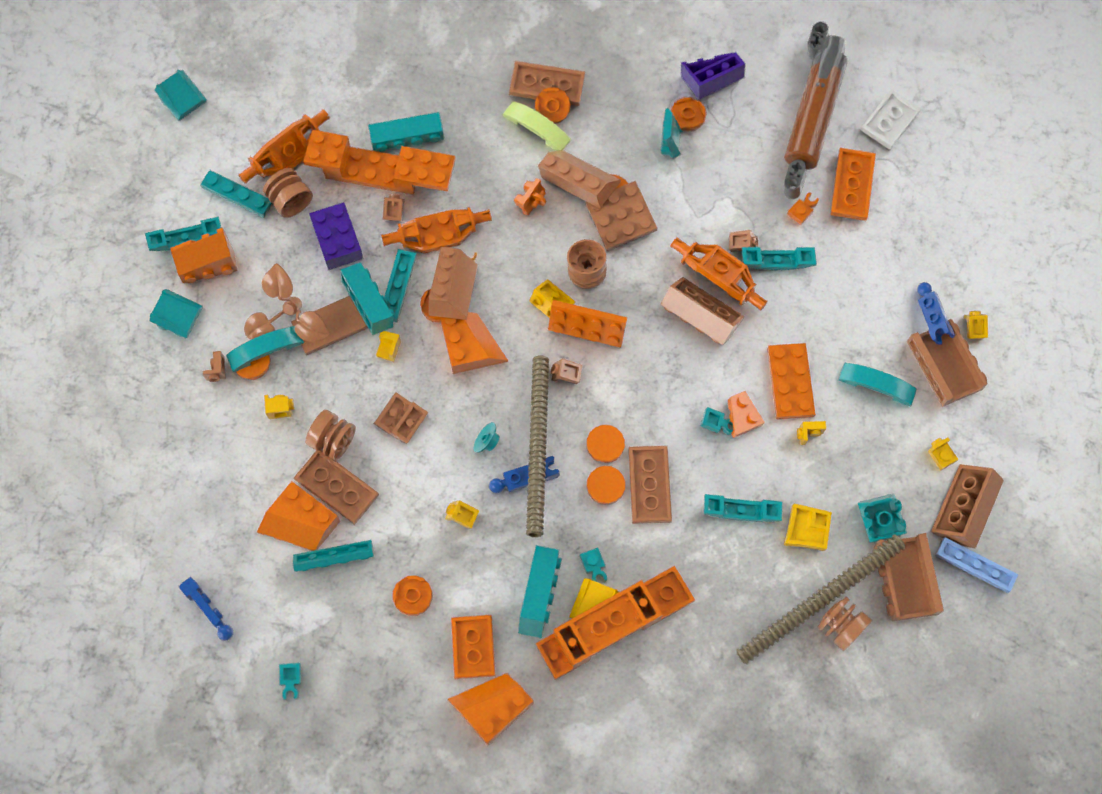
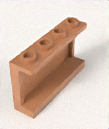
M952 319L948 321L952 326L955 337L951 338L949 334H943L941 345L936 344L932 340L929 331L921 334L918 332L914 333L907 340L942 407L979 392L988 384L986 375L979 369L976 357L972 356L967 341L962 338L958 325Z
M922 533L916 537L903 538L902 541L906 549L900 550L901 552L899 554L896 553L894 558L890 557L891 560L885 561L886 563L884 565L881 564V567L878 569L879 576L883 578L884 585H882L883 595L887 596V614L891 616L892 621L939 615L944 609L927 535ZM883 539L878 540V542L875 544L876 546H874V549L877 550V547L879 545L883 546L882 543H887L888 541H884Z

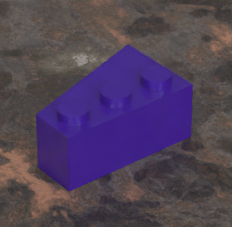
M737 52L717 55L713 59L708 60L700 58L697 59V62L687 63L684 61L681 62V77L700 100L745 78L746 64Z

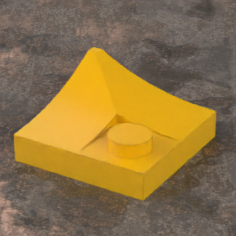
M794 503L791 507L784 545L821 551L827 550L832 512Z

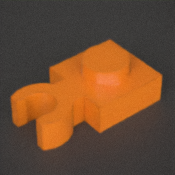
M811 192L806 194L804 202L799 199L787 212V215L800 225L813 213L812 208L818 204V198L815 201L809 200Z

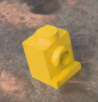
M264 395L265 414L268 419L292 417L291 410H294L293 398L289 399L285 395H275L273 398H269L268 395Z

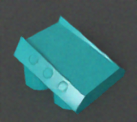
M177 70L172 76L157 84L154 90L161 102L169 108L172 115L179 121L207 101L184 70Z
M666 108L662 129L661 154L669 155L674 159L681 155L679 142L682 130L669 108Z
M164 289L152 313H150V322L156 324L161 330H169L177 336L188 338L203 306L168 289Z
M887 494L858 502L869 542L891 538L894 534L897 536L907 534L906 522L900 512L902 504L900 500L896 499L895 494Z

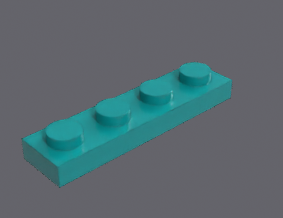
M211 170L208 171L200 183L202 188L263 218L273 205L267 197Z
M401 249L397 251L384 296L387 307L391 308L394 312L395 319H393V322L396 323L399 320L417 257L415 252Z
M372 540L294 554V572L308 571L312 568H324L333 564H345L349 561L366 560L369 557H374Z

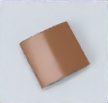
M395 392L373 424L407 444L428 412Z

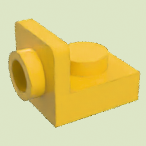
M969 311V315H963V319H967L968 339L988 338V315L981 314V311Z
M826 421L802 422L800 427L797 428V439L801 441V445L807 443L808 434L811 437L821 436L826 430Z
M948 437L943 440L941 438L936 439L931 443L932 447L928 450V453L940 470L959 460L948 444L950 441Z
M460 500L453 501L446 509L447 515L445 519L448 521L453 520L471 529L479 510Z

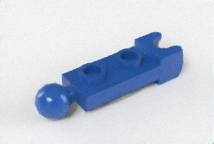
M923 282L919 284L917 292L923 297L918 302L928 325V331L932 340L936 344L941 345L942 335L946 333L951 338H954V331L949 324L938 294L935 291L932 292V286L929 283Z
M554 456L546 457L545 481L558 478L560 472L558 469L550 470L548 468L554 464ZM529 464L504 472L503 480L494 478L489 483V489L493 493H500L504 487H507L510 493L528 487Z
M189 577L178 586L190 601L194 600L210 622L217 628L219 639L223 641L231 639L233 636L232 627L224 625L221 620L223 615L217 608H211L209 603L212 601L205 593H202L203 590L192 577Z

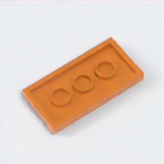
M846 148L839 149L830 215L867 221L876 153Z
M553 300L548 330L621 348L628 317Z
M806 343L768 345L767 350L776 419L814 417L816 414Z

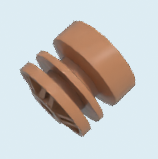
M292 168L278 171L267 180L263 187L265 196L274 204L275 209L284 218H289L302 212L313 198L311 190L302 182L300 176Z
M584 239L574 243L568 250V275L573 284L580 288L590 289L597 287L605 279L607 271L606 252L600 243Z
M323 410L312 423L305 443L316 451L323 449L325 456H329L330 459L337 461L348 449L354 437L356 427L352 423H347L345 419L338 422V415L329 410Z
M848 597L836 602L823 616L817 627L822 630L828 624L831 628L825 635L829 636L835 631L838 635L833 642L842 651L872 622L863 611L855 616L851 614L856 607L855 604H852L848 610L844 607L850 600Z

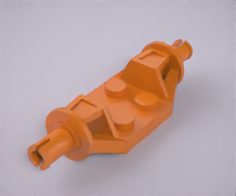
M322 109L313 118L304 114L302 119L290 124L263 145L253 157L250 156L248 158L251 166L238 174L241 177L240 179L246 184L257 174L265 178L285 168L293 169L304 160L310 136L306 140L304 135L309 130L311 133L312 130L320 131L318 127L330 119L328 113ZM268 163L273 166L263 170V166Z
M470 207L461 210H447L414 218L402 225L398 223L399 229H397V232L382 234L381 237L384 246L400 242L404 249L408 248L425 254L438 251L441 247L459 246L472 232H476V224L492 221L489 209L477 213L471 212ZM468 223L470 224V226H468L464 230H459L460 226H463ZM417 237L418 242L405 241V239Z
M678 237L671 243L670 247L683 255L681 260L683 265L687 264L695 272L701 273L725 290L729 296L740 301L739 305L742 306L748 301L761 311L767 304V300L755 293L757 284L753 282L748 266L720 246L702 245L697 242L689 246ZM695 252L704 253L706 255L702 259L694 256L693 254ZM741 280L747 286L746 292L739 286Z

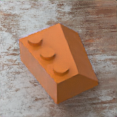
M507 673L447 699L487 745L492 743L534 704L533 699Z

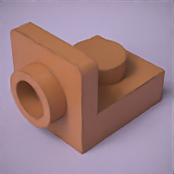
M389 194V197H384L383 219L402 221L405 199H400V195Z
M751 230L729 232V250L731 252L742 251V247H758L759 245L758 237Z
M214 351L213 358L210 359L212 370L203 371L204 378L210 382L226 379L225 357L221 351Z
M563 358L551 367V380L557 381L561 379L574 384L580 383L582 364Z

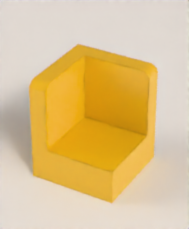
M388 331L380 332V345L376 356L394 362L401 343L400 335Z

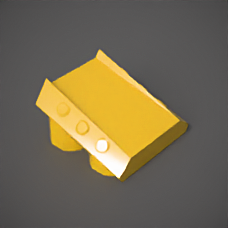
M584 578L569 618L573 619L616 595L619 591L589 578Z

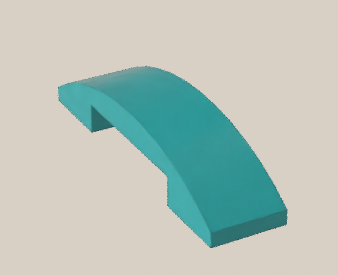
M219 216L200 220L201 224L167 232H164L163 229L147 232L145 236L149 251L171 250L170 248L189 240L199 241L202 238L201 236L207 233L210 236L217 233V229L222 228Z
M742 247L743 263L749 268L793 270L817 265L815 247H797L795 250H761V247Z
M295 326L286 327L256 337L226 354L232 371L236 372L250 366L252 361L284 348L289 350L303 344L304 341L296 334Z
M844 363L838 379L855 387L861 385L893 397L894 401L910 407L917 388L893 375L853 363Z
M705 494L704 514L739 521L780 522L782 521V501H750Z

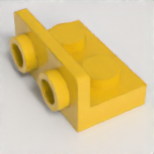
M548 279L534 289L529 300L549 318L553 300L575 304L571 297Z

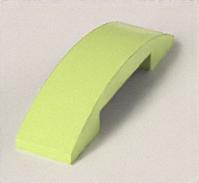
M512 102L503 113V117L516 125L520 123L546 140V145L556 151L564 150L571 141V138L552 121L523 104Z

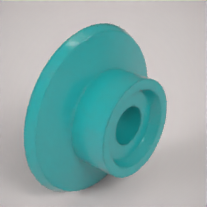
M494 422L487 424L478 434L473 447L475 452H482L485 449L492 451L498 444L500 436L496 433Z

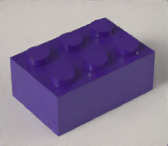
M344 202L309 213L328 270L364 259Z

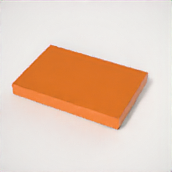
M492 615L452 617L454 678L465 679L495 676Z

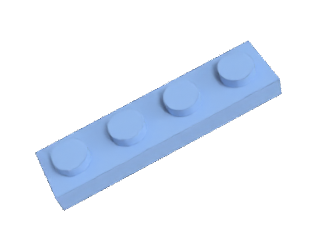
M946 537L942 540L935 555L1006 593L1011 592L1018 574Z

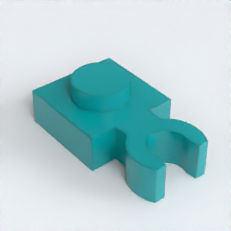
M709 407L705 409L700 424L701 427L716 433L722 429L727 435H731L733 431L728 428V424L733 426V423L730 422V419H724V413Z
M599 548L581 553L580 558L586 574L592 572L593 581L597 582L596 577L602 576L604 582H606L607 575L601 571L605 567V563Z
M300 663L279 664V685L285 686L282 692L284 700H287V694L291 691L294 692V699L299 697V692L295 685H301Z

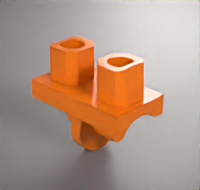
M536 178L534 182L526 181L523 187L526 192L525 195L517 194L514 198L516 206L520 207L526 215H529L533 208H536L538 205L544 206L547 202L544 198L546 190L541 185L542 181Z

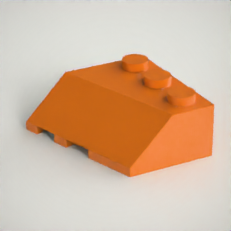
M223 227L217 229V233L210 236L208 233L202 235L199 241L189 240L170 248L178 276L182 283H194L196 280L212 279L217 275H230L238 271L234 250Z
M468 312L467 320L440 317L453 374L508 362V359L477 313Z
M291 481L266 511L257 533L315 551L318 550L340 523L338 515Z

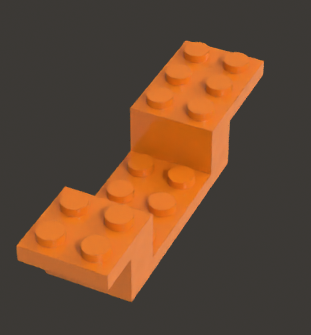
M312 130L303 162L307 166L322 168L325 179L414 195L416 186L448 192L456 157L454 155L401 146L399 155L351 147L348 136Z
M673 566L644 583L641 580L556 627L553 629V634L535 643L554 679L557 680L590 661L591 656L641 628L642 630L647 629L693 603L695 599L678 570Z

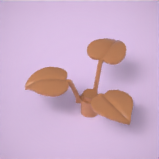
M278 263L274 264L264 275L262 288L269 297H278L279 300L286 302L283 304V310L270 320L262 312L252 314L244 326L247 338L252 340L275 331L274 326L270 323L284 313L290 316L296 314V321L299 323L295 326V332L302 340L316 342L328 337L330 332L326 328L323 319L317 313L306 311L300 315L302 302L298 297H291L293 292L291 279Z

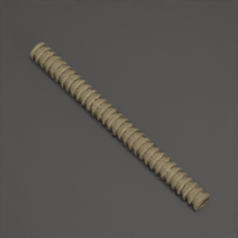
M543 355L535 356L532 359L530 461L527 490L529 495L527 496L528 518L526 523L528 524L526 525V535L534 538L544 535L543 506H545L544 483L546 477L545 455L547 443L549 358Z
M894 534L892 539H887V543H882L883 546L879 545L877 550H872V554L868 553L867 557L864 556L862 558V561H857L858 564H853L852 568H847V572L843 571V575H838L837 579H832V583L828 582V586H823L822 590H817V594L813 593L812 597L807 598V601L803 600L802 604H798L796 609L792 608V612L788 611L787 615H783L781 620L777 619V623L773 622L771 627L768 626L766 631L762 630V634L758 633L756 638H751V642L747 641L745 646H741V649L737 648L736 653L739 658L747 665L749 660L753 661V657H758L760 652L764 653V649L768 650L769 646H773L775 641L779 642V638L783 639L784 635H788L790 630L794 631V627L798 628L800 623H805V619L809 620V616H814L815 612H820V608L824 609L825 605L830 604V601L834 602L836 597H840V594H845V590L849 591L850 587H854L856 582L860 583V579L864 580L865 576H869L871 571L875 572V568L879 569L881 564L884 565L886 563L885 561H890V557L894 558L896 553L899 554L901 552L900 550H905V544L902 539Z

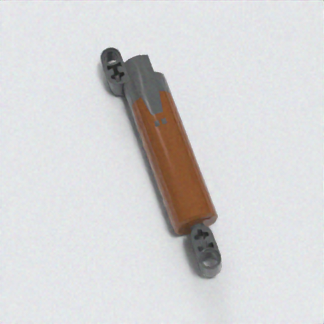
M825 22L815 23L810 33L808 55L813 59V63L784 155L785 161L789 164L784 181L785 195L789 199H796L800 196L806 178V170L817 167L848 62L847 57L844 55L845 39L839 36H828V25Z

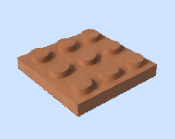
M636 181L616 188L600 208L585 201V205L606 251L658 230Z

